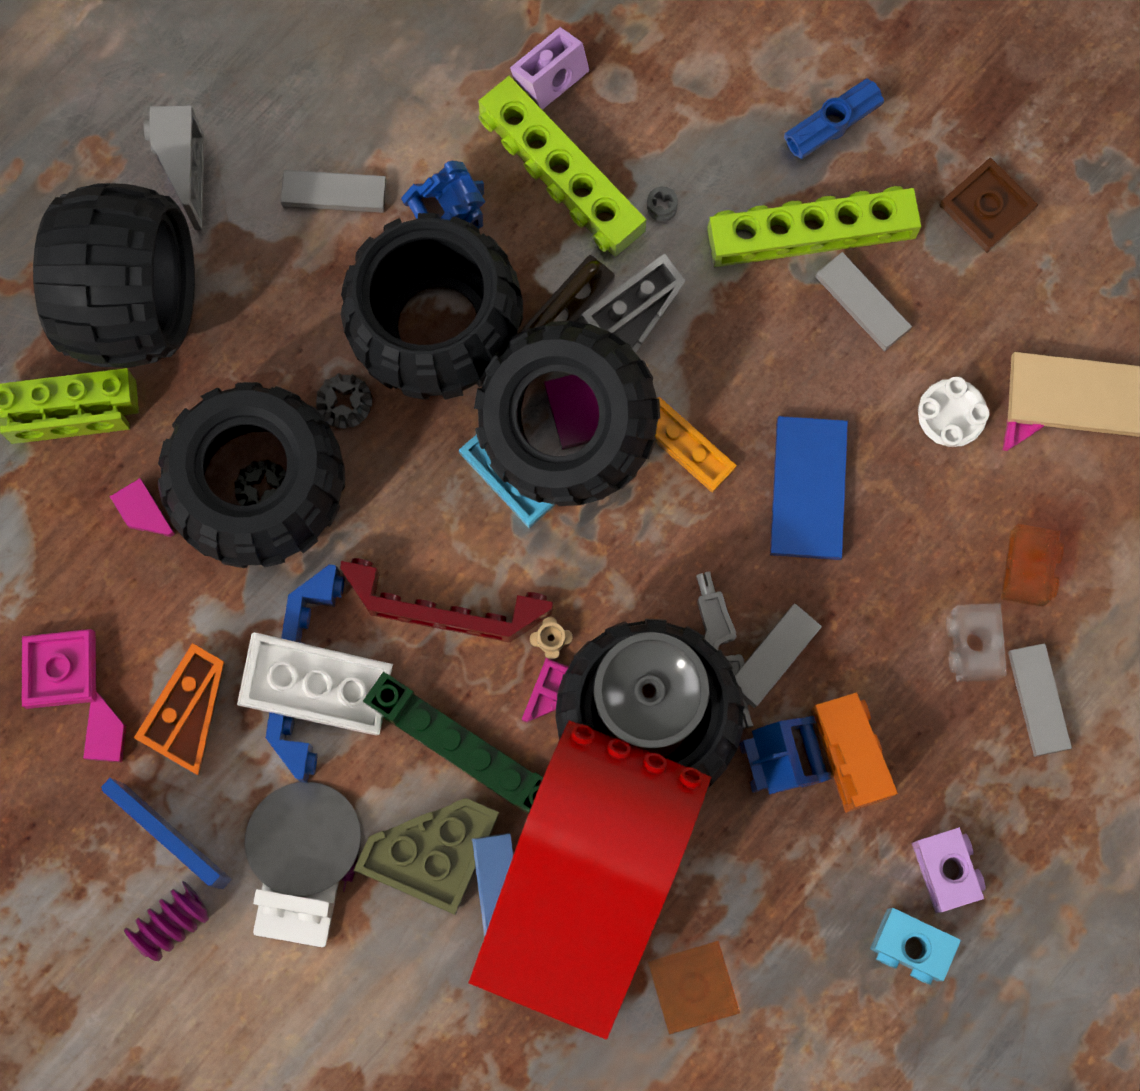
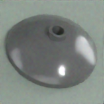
M656 632L640 633L620 641L605 655L596 672L594 699L602 721L614 735L635 746L658 748L672 745L682 740L697 727L708 704V677L700 658L687 644L667 634ZM645 684H651L655 688V694L652 698L643 696L642 687Z

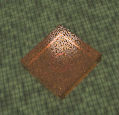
M719 941L647 962L669 1035L740 1013Z

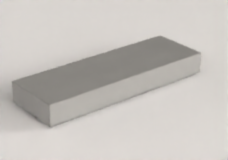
M284 170L281 205L284 207L384 213L386 176Z
M843 252L816 273L815 277L884 352L912 328L905 318Z
M793 604L734 675L738 686L742 689L743 699L753 708L759 705L822 627L798 605Z
M1045 643L1010 650L1008 655L1034 757L1072 749Z

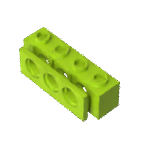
M128 368L0 384V433L11 444L130 430V424L124 415L139 413L136 379Z

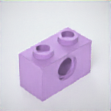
M561 27L510 67L514 81L542 110L589 72L583 43Z
M960 827L912 843L935 913H941L984 899L982 891L986 890L985 882L980 870H974L970 859V855H973L972 844L968 835L961 833ZM947 859L955 861L959 867V875L955 880L947 878L943 873V864Z

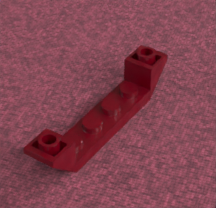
M352 558L351 563L341 561L340 569L369 614L375 617L510 643L541 623L545 618L550 617L553 612V602L547 601L546 595L535 592H527L526 597L517 595L512 623L506 622L507 617L494 613H486L485 618L473 616L470 609L458 606H451L450 611L437 609L436 603L422 599H416L415 604L401 602V596L382 592L380 597H376L380 574L377 568L372 567L373 563L359 558Z

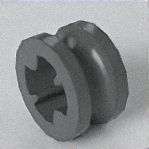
M661 186L653 189L648 195L647 200L649 215L657 221H667L673 218L677 212L678 204L676 193L668 187ZM657 198H661L664 202L669 200L668 209L664 210L662 206L655 207L657 205Z

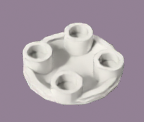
M952 377L941 380L927 389L919 403L918 417L923 431L934 442L947 447H957L974 441L980 435L989 418V409L978 389L960 377Z

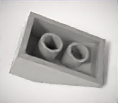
M150 106L149 119L144 120L145 140H150L152 153L157 154L194 229L202 230L204 133L192 106Z

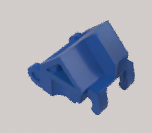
M446 162L444 168L439 173L429 177L425 183L413 184L401 198L404 205L410 207L416 219H418V213H428L421 198L435 197L445 212L441 216L442 219L451 220L454 216L474 224L478 229L483 227V213L480 207L485 203L483 198L484 182L473 181L463 162Z
M815 716L783 720L752 730L753 738L739 743L741 754H747L753 774L754 780L749 782L752 793L767 788L770 795L833 779L831 772L826 771L813 726L816 723ZM800 729L812 771L810 776H805L803 773L792 730Z

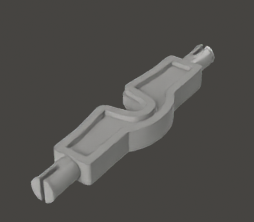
M705 572L704 576L703 573L696 575L702 595L698 598L697 603L706 632L704 639L718 651L720 645L734 641L737 635L728 614L722 592H715L711 572ZM740 654L725 656L733 667L734 675L744 664V658ZM743 699L745 706L743 710V729L754 725L752 724L747 706L749 703Z

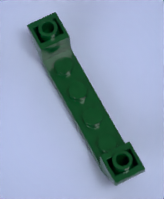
M383 671L363 700V703L397 728L517 808L529 814L542 782V776L527 770L416 696L414 691Z

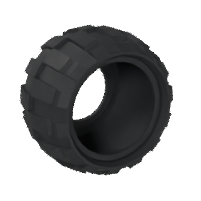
M97 183L76 188L75 191H71L68 194H61L60 197H55L41 219L36 236L33 284L37 312L42 328L58 352H62L64 356L78 359L79 362L99 367L128 368L154 363L162 357H171L179 349L186 338L192 317L195 266L192 240L187 221L179 206L170 196L160 195L155 190L136 185Z
M418 213V219L402 222L398 218L384 225V232L375 239L369 236L358 249L355 255L356 263L355 265H350L349 270L347 269L342 286L341 296L343 305L340 315L344 333L357 360L366 367L372 377L390 389L399 388L408 397L429 400L430 396L442 395L446 400L463 396L462 391L476 384L478 387H481L487 375L485 374L486 367L497 352L502 354L510 344V340L518 335V329L523 321V299L517 273L508 260V255L490 236H486L484 233L480 235L479 229L474 224L454 216L451 220H445L436 213ZM432 287L454 289L466 296L475 309L476 317L472 323L459 335L445 342L433 345H417L406 343L400 338L398 321L404 305L411 297L425 289Z
M574 321L549 322L543 326L529 328L513 337L503 353L497 352L486 367L485 374L487 375L482 387L477 388L474 409H478L479 427L475 428L480 448L485 449L491 460L490 467L503 482H508L515 487L520 495L539 503L544 502L558 506H578L602 500L619 489L624 488L637 476L638 470L646 459H649L657 441L655 434L658 419H660V401L657 399L652 381L654 378L645 361L638 357L631 349L630 344L616 334L592 324ZM562 371L581 378L594 392L599 406V421L595 434L582 449L566 456L547 455L535 449L526 438L522 425V403L529 384L539 376L550 372Z
M243 382L235 384L233 389L221 391L220 388H215L201 395L203 399L190 410L184 408L172 423L174 431L170 439L163 441L158 465L161 467V478H158V488L162 505L165 507L171 523L192 547L204 556H210L221 561L224 565L247 568L248 565H262L265 568L285 563V558L299 551L305 553L319 541L317 537L325 527L332 525L340 509L341 492L345 488V466L340 446L329 423L315 407L301 400L299 395L278 386L268 389L263 388L261 383ZM252 432L272 433L282 443L287 457L285 478L278 490L268 499L249 506L230 504L217 497L210 490L205 480L206 469L217 451L230 440Z
M646 618L645 621L622 622L605 629L604 633L592 641H587L574 655V659L566 673L563 674L558 689L555 717L559 740L569 720L587 725L595 731L610 736L607 726L598 713L594 699V681L602 659L612 647L630 636L647 632L667 634L687 644L700 658L708 677L709 698L705 713L697 727L684 738L682 744L674 752L664 758L686 767L695 768L701 773L711 776L708 788L711 787L730 764L738 750L743 733V710L745 706L742 689L738 686L732 671V665L722 651H717L704 639V635L686 626V628L667 623V620Z

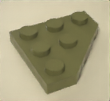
M467 798L436 811L426 813L401 825L369 836L354 871L456 915L476 869L472 838L490 836L500 813Z

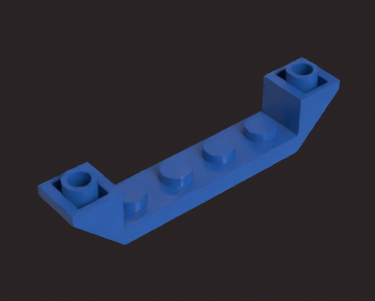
M329 564L288 595L281 639L302 643V631L309 628L311 619V608L306 607L307 603L335 607L336 597L342 598L345 578L340 576V571L336 565ZM269 712L265 738L294 777L300 782L308 783L309 774L314 775L316 772L317 753H312L313 747L309 743L285 740L286 735H292L294 727L293 717Z

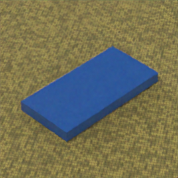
M777 417L770 544L771 556L842 559L848 421Z
M109 778L102 785V791L208 886L224 889L232 880L126 784Z

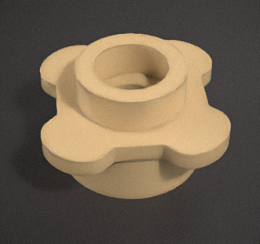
M554 617L545 618L543 625L538 631L530 635L531 645L541 648L545 652L546 658L550 660L557 659L562 647L572 642V633L569 630H564L557 624V620ZM553 635L555 637L554 641H549L548 636Z

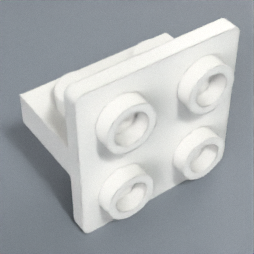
M339 882L322 892L307 896L282 894L263 883L262 890L256 889L253 904L259 905L253 930L254 935L325 947Z

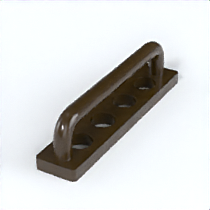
M587 256L518 334L529 328H536L553 322L564 309L568 313L566 321L577 322L580 315L589 309L614 281L615 274L594 256ZM587 284L591 290L589 296L583 299L576 298L575 296Z

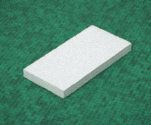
M254 632L251 634L237 705L367 734L380 735L383 717L363 703V700L383 671L391 676L393 664Z

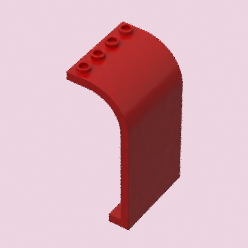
M569 720L528 814L468 983L607 1040L679 868L712 777L701 773L695 768L683 766L657 753L648 752L628 744L622 739H615L595 731L587 725Z

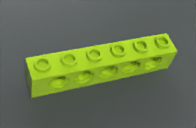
M510 76L506 77L478 101L480 112L478 117L483 126L490 132L493 130L497 132L502 138L501 143L504 148L513 156L517 154L525 162L523 165L531 177L535 180L540 178L548 186L546 190L556 203L560 204L563 202L567 206L573 221L581 228L585 226L593 234V241L603 252L608 250L616 257L645 233L647 219ZM511 117H518L522 120L517 125H511L506 121ZM533 141H541L545 144L539 149L529 146ZM562 164L568 169L565 172L557 173L551 168L554 165ZM579 188H585L591 193L586 197H579L574 194V191ZM608 212L614 218L610 221H601L596 216L599 213Z
M894 186L885 189L881 193L869 194L868 191H859L846 198L836 199L834 196H824L811 203L802 204L801 201H790L784 203L782 207L768 208L761 205L752 207L747 212L720 211L714 216L709 217L707 231L713 266L715 268L916 239L921 229V222L914 188L903 189L901 186ZM877 210L883 211L888 216V219H877L872 212ZM839 216H850L855 223L851 225L844 224L839 220ZM814 220L820 224L821 228L816 230L810 229L805 225V221ZM781 225L787 230V233L776 234L770 227ZM748 230L754 237L742 239L736 232Z

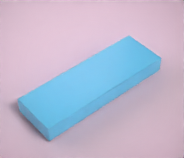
M477 434L459 449V454L528 528H531L555 506V504L539 503L522 496L511 484L503 482L490 467L491 460L485 449L480 448Z

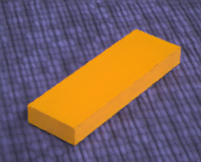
M658 397L657 399L660 401V419H658L655 434L656 443L713 493L736 469L737 465L661 397Z

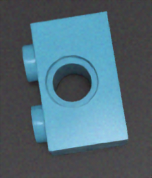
M889 908L885 912L870 950L878 953L876 960L895 969H897L898 964H902L912 969L911 977L931 985L933 980L944 981L961 940L895 908ZM911 937L918 939L922 945L921 955L916 959L910 958L905 951V944Z

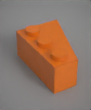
M192 643L134 738L199 776L225 666L224 661Z
M856 692L815 705L811 711L813 716H815L816 726L845 813L886 801L897 795L898 792L882 755L880 741L877 735L873 733L869 724L871 716L866 701L860 700Z

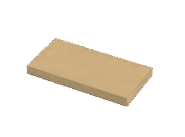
M1014 352L1011 355L1008 422L1030 425L1041 424L1047 427L1140 437V366Z

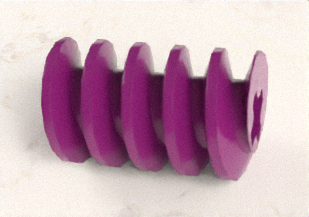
M182 881L185 889L184 894L175 889L170 891L174 900L172 904L162 898L159 900L162 909L160 914L151 908L147 910L150 918L149 923L140 918L135 920L139 929L137 933L127 927L124 929L130 942L143 956L149 957L154 961H160L163 957L160 948L168 952L174 949L172 938L178 942H183L186 938L184 929L189 932L197 930L198 927L195 919L203 923L209 920L204 903L197 893L184 881Z

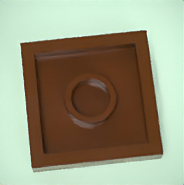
M990 157L941 201L939 206L988 253L1036 210L1038 204Z

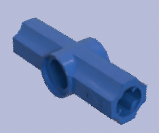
M866 78L838 98L828 99L819 111L785 133L784 138L788 148L794 156L802 160L828 141L841 138L847 128L883 105L884 98L880 88L874 81ZM827 116H838L841 122H831Z

